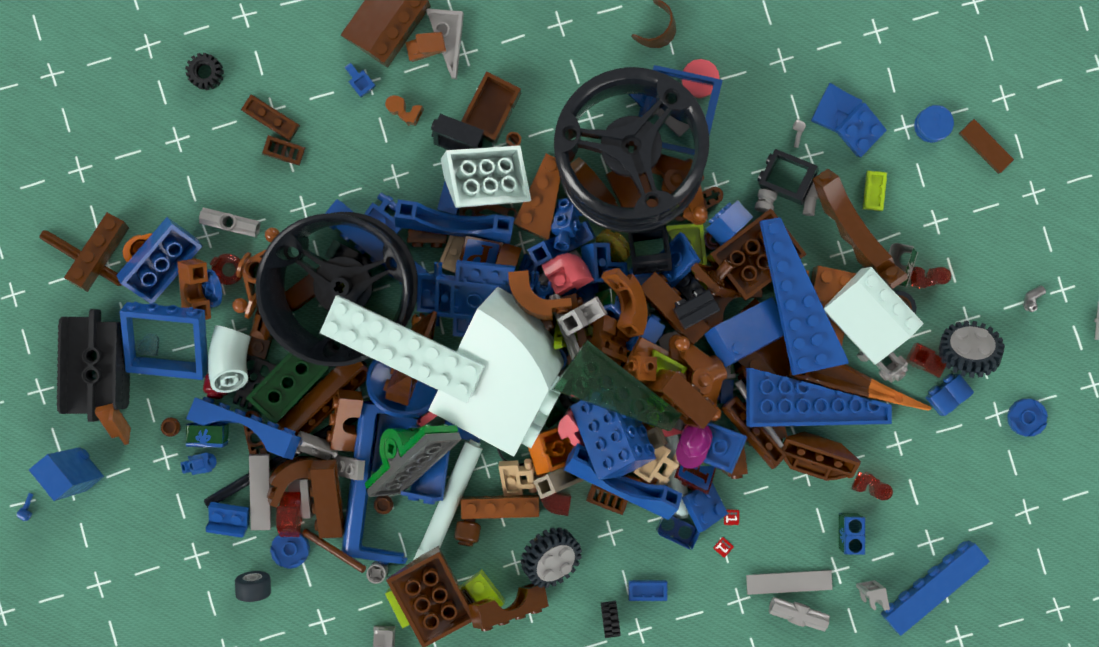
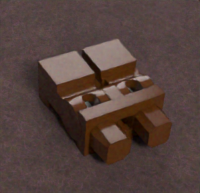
M604 315L590 323V326L593 327V337L590 340L589 346L591 350H588V356L594 358L593 367L603 369L607 366L608 373L616 374L620 373L621 364L627 363L626 342L630 338L616 327L618 323L616 319Z

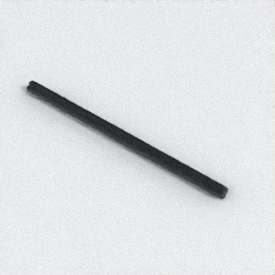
M348 418L344 421V423L350 425L353 422L357 421L358 418ZM332 425L326 426L313 435L326 439L327 431H331ZM281 456L271 459L270 472L289 459ZM249 473L204 499L207 508L211 502L219 503L250 484Z

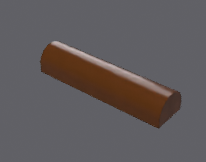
M737 396L721 407L724 414L741 434L747 436V441L771 469L776 468L787 455L763 427L746 426V407Z

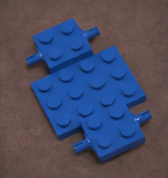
M457 260L455 276L442 274V262H439V264L434 262V273L418 274L417 311L429 314L433 311L437 312L436 326H440V317L453 318V336L464 337L477 308L497 287L512 295L508 272L516 271V266ZM532 271L530 287L534 294L538 296L536 286L539 281V272L536 271L535 274V271ZM541 284V287L543 289L548 288L547 285ZM551 288L550 293L547 294V299H549L550 296L554 295L553 288Z

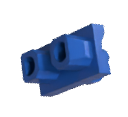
M207 452L188 456V461L181 462L180 464L183 474L191 472L192 475L211 472L217 462L216 457Z

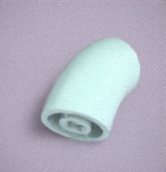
M215 326L209 348L208 373L210 385L216 392H233L242 388L247 383L246 363L250 336L230 328Z

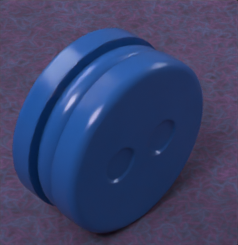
M932 105L922 110L914 122L917 136L929 143H935L946 138L954 127V119L951 112L940 105Z

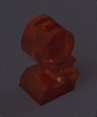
M913 267L911 273V286L918 289L947 284L951 280V272L944 267L930 268L926 277L925 270L921 267Z
M858 471L851 487L854 491L863 492L866 491V487L869 485L870 495L879 500H888L893 494V489L890 485L880 482L879 479L868 472Z

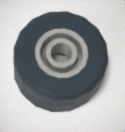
M246 572L240 574L235 579V595L240 601H260L266 599L271 594V578L266 572Z

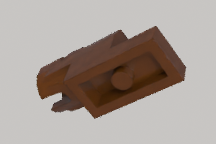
M257 306L249 335L252 337L247 354L267 359L273 336L266 328Z

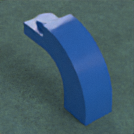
M588 220L580 224L581 228L579 231H576L575 237H570V247L567 251H559L554 247L556 237L544 240L527 249L535 266H541L554 257L569 253L595 239L596 236Z

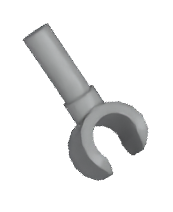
M796 120L792 128L797 131L794 143L796 148H799L800 138L806 127L805 123L800 120Z

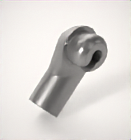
M1042 285L1026 293L1023 304L1025 310L1030 312L1037 310L1036 299L1046 294V290Z

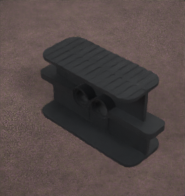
M90 309L89 317H61L58 324L57 411L59 414H87L88 422L99 421L95 414L96 407L113 403L115 410L126 409L130 402V373H127L125 369L121 322H101V310ZM94 351L97 353V359L95 361L92 358V353ZM94 370L97 373V378L95 380L92 378V372Z

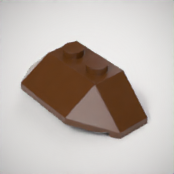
M806 431L787 436L783 442L784 446L781 447L782 451L787 455L784 461L790 469L826 481L846 477L853 478L861 464V461L842 443Z

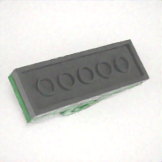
M425 425L408 428L407 430L404 428L385 430L381 436L379 446L383 465L365 482L368 496L401 494V491L407 490L462 440L457 425Z

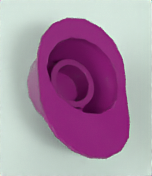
M687 426L683 430L676 449V457L680 465L692 469L703 463L713 438L712 431L708 426L704 429Z

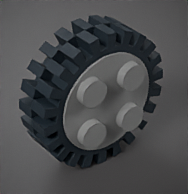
M964 321L963 326L961 322H956L955 326L953 324L950 325L949 329L946 328L944 334H942L939 345V357H942L941 362L943 364L946 363L948 369L953 367L952 372L955 374L960 370V376L965 377V374L969 373V378H974L975 373H977L978 378L983 377L984 373L988 376L991 374V371L995 372L1003 357L1005 345L1002 344L1003 339L1002 337L999 338V333L997 331L993 333L992 327L985 329L986 324L984 323L979 327L977 326V321H973L972 325H969V321Z
M558 527L556 530L555 528H550V533L544 530L543 536L537 534L534 540L531 539L529 541L531 547L526 545L524 548L526 552L522 553L523 559H521L522 570L534 585H538V587L542 588L544 586L549 588L550 584L552 587L556 586V581L561 584L564 582L562 579L564 576L568 579L570 577L568 573L575 572L576 569L573 566H579L580 562L578 560L582 558L580 554L582 549L578 541L566 529Z

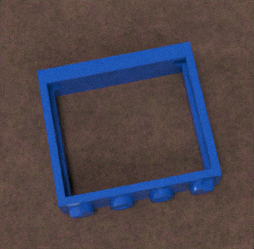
M654 65L653 70L664 73L672 78L713 86L706 114L710 135L723 80ZM643 95L642 100H645L644 108H640L639 117H642L651 109L653 97ZM662 142V149L694 156L695 149Z
M127 302L120 310V320L127 373L203 380L208 372L205 310L194 309V307L181 308L175 305L161 306L156 303L141 304L138 302ZM132 318L192 323L196 362L136 357Z

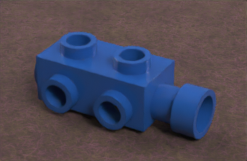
M569 198L558 200L554 211V221L551 225V230L556 235L554 247L559 251H567L569 249L570 237H575L576 231H579L581 228L579 216H582V214L574 207Z

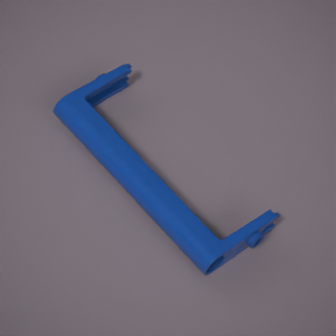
M363 401L361 416L358 418L357 437L353 458L365 460L364 480L350 479L341 551L352 558L374 560L383 565L389 563L406 564L408 558L404 557L405 553L362 545L368 501L365 482L371 477L378 414H386L375 406L373 402Z

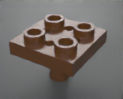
M724 259L717 269L700 263H695L691 267L695 273V278L702 283L704 282L707 285L706 289H709L713 296L734 298L738 293L725 279L729 272L734 269V265L727 259Z

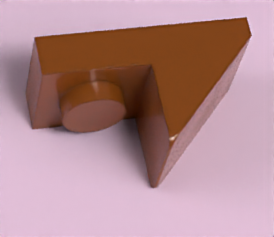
M442 32L416 34V39L405 42L409 61L411 62L446 52Z

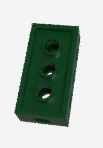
M289 352L246 399L271 422L277 423L330 366L316 365L304 361ZM304 363L307 366V371L300 372L297 369V365ZM284 378H292L294 384L292 386L285 385ZM272 391L278 392L280 399L273 400L270 393Z

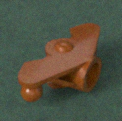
M661 153L658 163L652 169V174L660 175L663 178L662 191L669 194L674 192L686 178L693 160L688 158L684 161ZM701 184L694 199L683 211V218L696 225L704 224L708 218Z
M274 227L268 228L265 231V238L268 242H272L280 232ZM266 250L252 257V253L247 252L238 264L236 275L239 278L243 275L249 303L243 298H237L234 300L232 307L237 313L245 312V318L247 319L253 315L258 306L254 288L256 278L254 277L253 270L260 263Z
M678 334L673 335L669 340L670 358L680 361L682 365L687 367L684 373L687 377L686 381L696 385L701 390L699 393L703 397L706 396L714 402L713 406L718 412L711 421L719 420L722 413L717 407V400L722 382L727 378V371L723 363L717 356L711 355L709 357L692 345L687 337Z

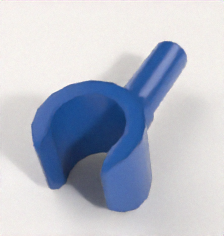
M32 493L28 494L25 504L17 512V517L22 521H28L32 516V513L27 510L34 495Z

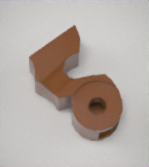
M396 95L388 97L385 102L387 110L393 115H398L408 126H416L424 111L423 106L415 105L412 107L411 112H406L405 100Z

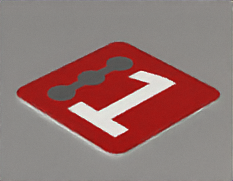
M726 510L728 514L724 516V525H739V510Z
M722 537L713 549L725 558L734 546Z

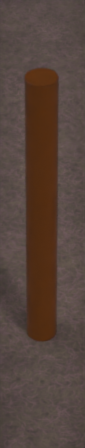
M305 529L302 532L304 537L359 572L363 573L366 570L365 565L326 540L319 539V536L310 530Z

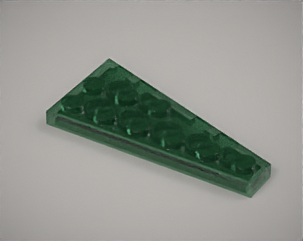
M589 341L583 344L552 388L554 391L666 431H671L682 415Z

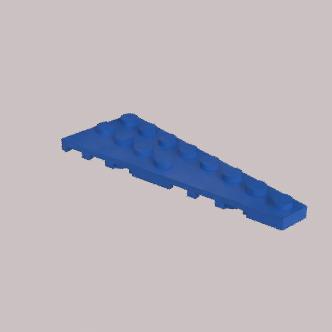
M781 217L760 221L792 375L849 364Z
M746 368L747 427L892 424L891 404L754 368Z

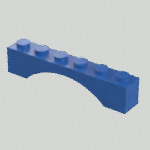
M399 199L395 213V227L458 237L471 236L498 241L504 244H510L514 217L497 214L488 216H459L433 210L418 202Z
M205 396L203 399L194 398L186 418L187 420L203 426L241 423L258 435L268 452L293 460L301 437L295 435L296 431L286 427L284 430L278 429L279 425L268 421L265 424L262 422L263 418L251 415V418L247 417V412L239 409L232 411L230 410L231 406L221 402L219 405L214 404L215 400Z
M577 443L568 455L564 470L667 520L679 509L682 493L668 486L646 484L625 476L598 480L586 447Z

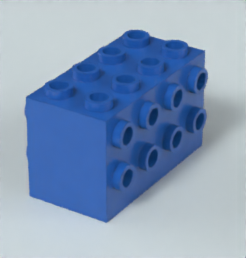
M605 386L570 406L598 480L620 478L656 459L654 447L650 444L647 430L641 422L639 410L635 407L632 393L627 386Z

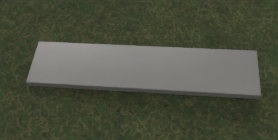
M821 570L746 575L747 595L832 590V571Z

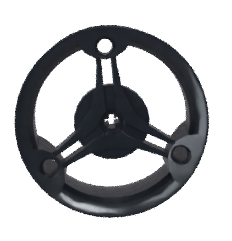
M625 67L613 69L588 80L566 102L555 128L554 153L562 186L571 203L584 217L609 230L638 233L656 229L674 220L689 206L698 192L709 154L708 125L697 100L681 83L672 77L647 68ZM624 94H640L656 98V104L642 117H621L613 121L606 130L580 128L578 123L580 117L587 110L610 97ZM660 109H663L665 112L653 125L650 120ZM669 116L689 125L695 146L691 168L681 185L671 194L656 189L652 169L658 163L662 152V140L659 131ZM581 136L600 139L601 143L583 141ZM629 146L634 147L633 152H629ZM579 148L602 154L605 164L611 171L620 176L631 177L640 194L635 207L611 205L596 198L583 187L571 167V161L574 159ZM644 174L651 189V192L646 194L639 176ZM649 199H654L658 205L649 207L646 202Z
M334 212L317 214L298 220L282 230L273 239L260 261L256 277V299L266 328L273 338L288 352L316 365L346 366L366 360L369 356L342 343L340 348L335 345L334 339L326 337L321 340L301 326L291 312L285 295V273L287 266L297 263L314 278L315 296L320 305L328 311L336 295L364 307L372 296L373 283L389 273L402 284L401 300L393 322L405 327L413 314L417 302L418 274L414 259L407 245L388 225L365 214ZM334 225H348L360 228L372 234L384 244L382 250L383 259L367 265L348 256H339L327 261L308 250V236L320 229ZM292 247L298 250V256L292 254ZM307 256L317 263L320 268L318 270L304 261L303 258ZM392 258L395 259L397 267L392 264ZM383 263L386 264L388 270L371 277L370 269ZM344 283L345 287L339 290L338 286Z

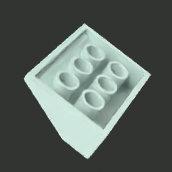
M521 146L446 150L441 158L444 179L455 208L531 201Z
M872 267L861 268L824 307L826 314L874 365L911 338L924 324Z

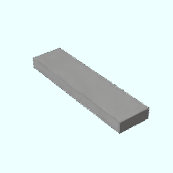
M270 454L249 455L251 530H271V506L267 498V493L270 489Z

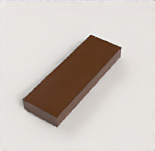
M252 94L241 109V111L288 141L292 140L300 127L299 124Z
M975 119L971 120L959 132L961 137L998 174L1014 160Z

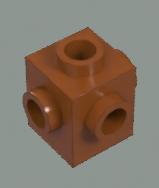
M637 352V356L629 355V380L656 381L657 357L649 356V352Z

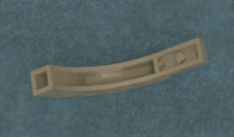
M660 426L647 431L648 439L654 450L668 444ZM561 468L533 482L542 499L583 481V479Z

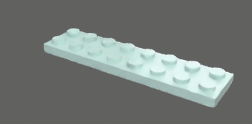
M339 295L335 296L320 331L321 334L466 404L469 402L485 365Z

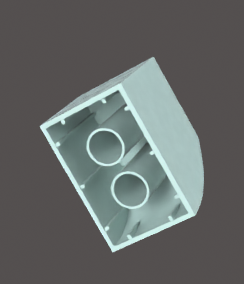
M497 287L477 308L457 350L458 353L485 365L469 402L466 404L438 390L428 411L514 457L521 444L532 448L567 380L558 376L564 365V360L560 350H555L554 339L550 332L546 330L541 320L524 312L517 305L511 294Z

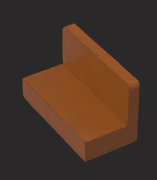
M113 403L96 407L95 414L110 437H119L124 445L129 444L131 427L120 410H115Z

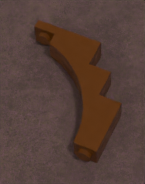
M826 169L814 177L812 180L824 213L835 220L841 238L853 247L858 263L865 268L872 267L891 289L907 280V273L894 264L892 256L872 235L856 212L845 192L840 177L830 169Z

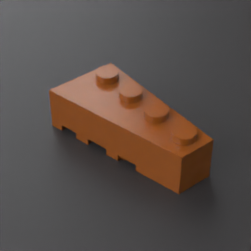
M547 153L545 154L529 189L531 201L523 202L514 221V226L544 240L550 238L561 180L555 157Z

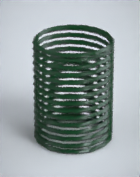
M554 406L556 411L553 413L554 409L552 408L545 422L549 429L563 417L556 406Z

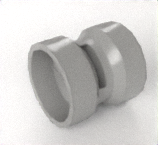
M759 189L757 195L759 199L755 203L754 209L762 213L767 212L769 209L774 211L773 203L777 199L778 194L771 190Z
M378 561L372 563L367 569V579L374 584L381 583L388 574L387 565L379 564Z

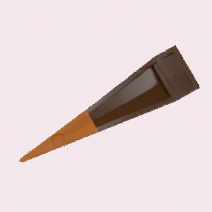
M789 364L787 377L798 381L929 411L932 409L930 406L906 396L846 364L792 375Z

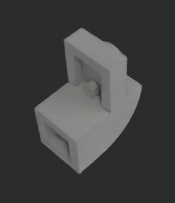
M597 296L558 318V321L566 335L569 336L606 315L607 312Z

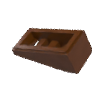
M268 135L262 155L300 166L305 147ZM272 142L276 143L274 151L270 152ZM279 145H283L281 155L277 154ZM287 147L291 148L289 156L285 157ZM296 149L298 150L296 159L294 160L292 159L294 150Z
M594 484L591 485L586 499L587 502L623 515L628 502L621 498L619 508L615 507L618 498L621 497ZM596 489L600 490L597 500L593 499ZM606 492L607 495H606V498H605V500H604V503H603V502H600V501H601V498H602V496H603V493ZM611 495H614L612 504L608 505Z

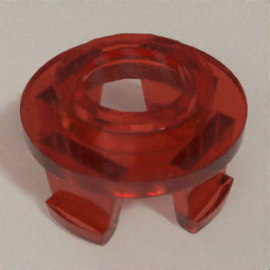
M222 254L218 257L215 256L210 262L212 270L218 276L221 284L232 285L241 279L236 275L240 258L236 255ZM226 263L235 265L236 272L233 276L228 277L223 274L222 268Z

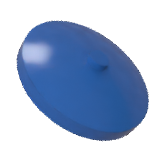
M375 359L373 360L367 372L366 387L368 395L375 406L384 413L398 418H414L429 412L428 410L436 396L437 389L418 380L408 406L385 399L386 391L383 389L386 380H390L392 374H390L392 367Z

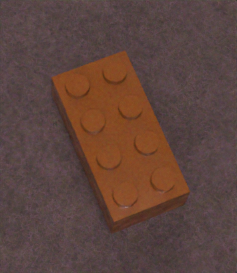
M823 266L813 267L811 283L823 308L856 273ZM827 315L842 346L844 332Z

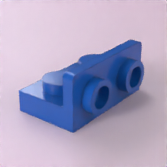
M211 502L208 506L209 522L205 528L206 532L244 537L249 526V507Z

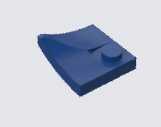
M829 83L811 121L836 132L835 129L862 100Z

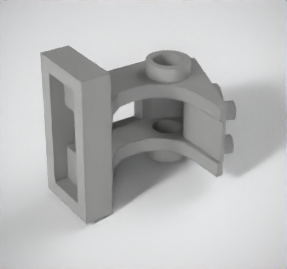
M863 352L857 355L862 362L869 360ZM891 352L888 355L892 361L885 367L880 361L876 366L880 370L878 372L885 381L889 380L892 383L895 380L900 381L906 376L908 363L902 356L897 357Z

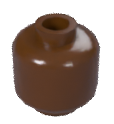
M464 519V521L457 522L454 538L458 541L459 545L473 547V544L478 543L481 526L475 523L476 519Z

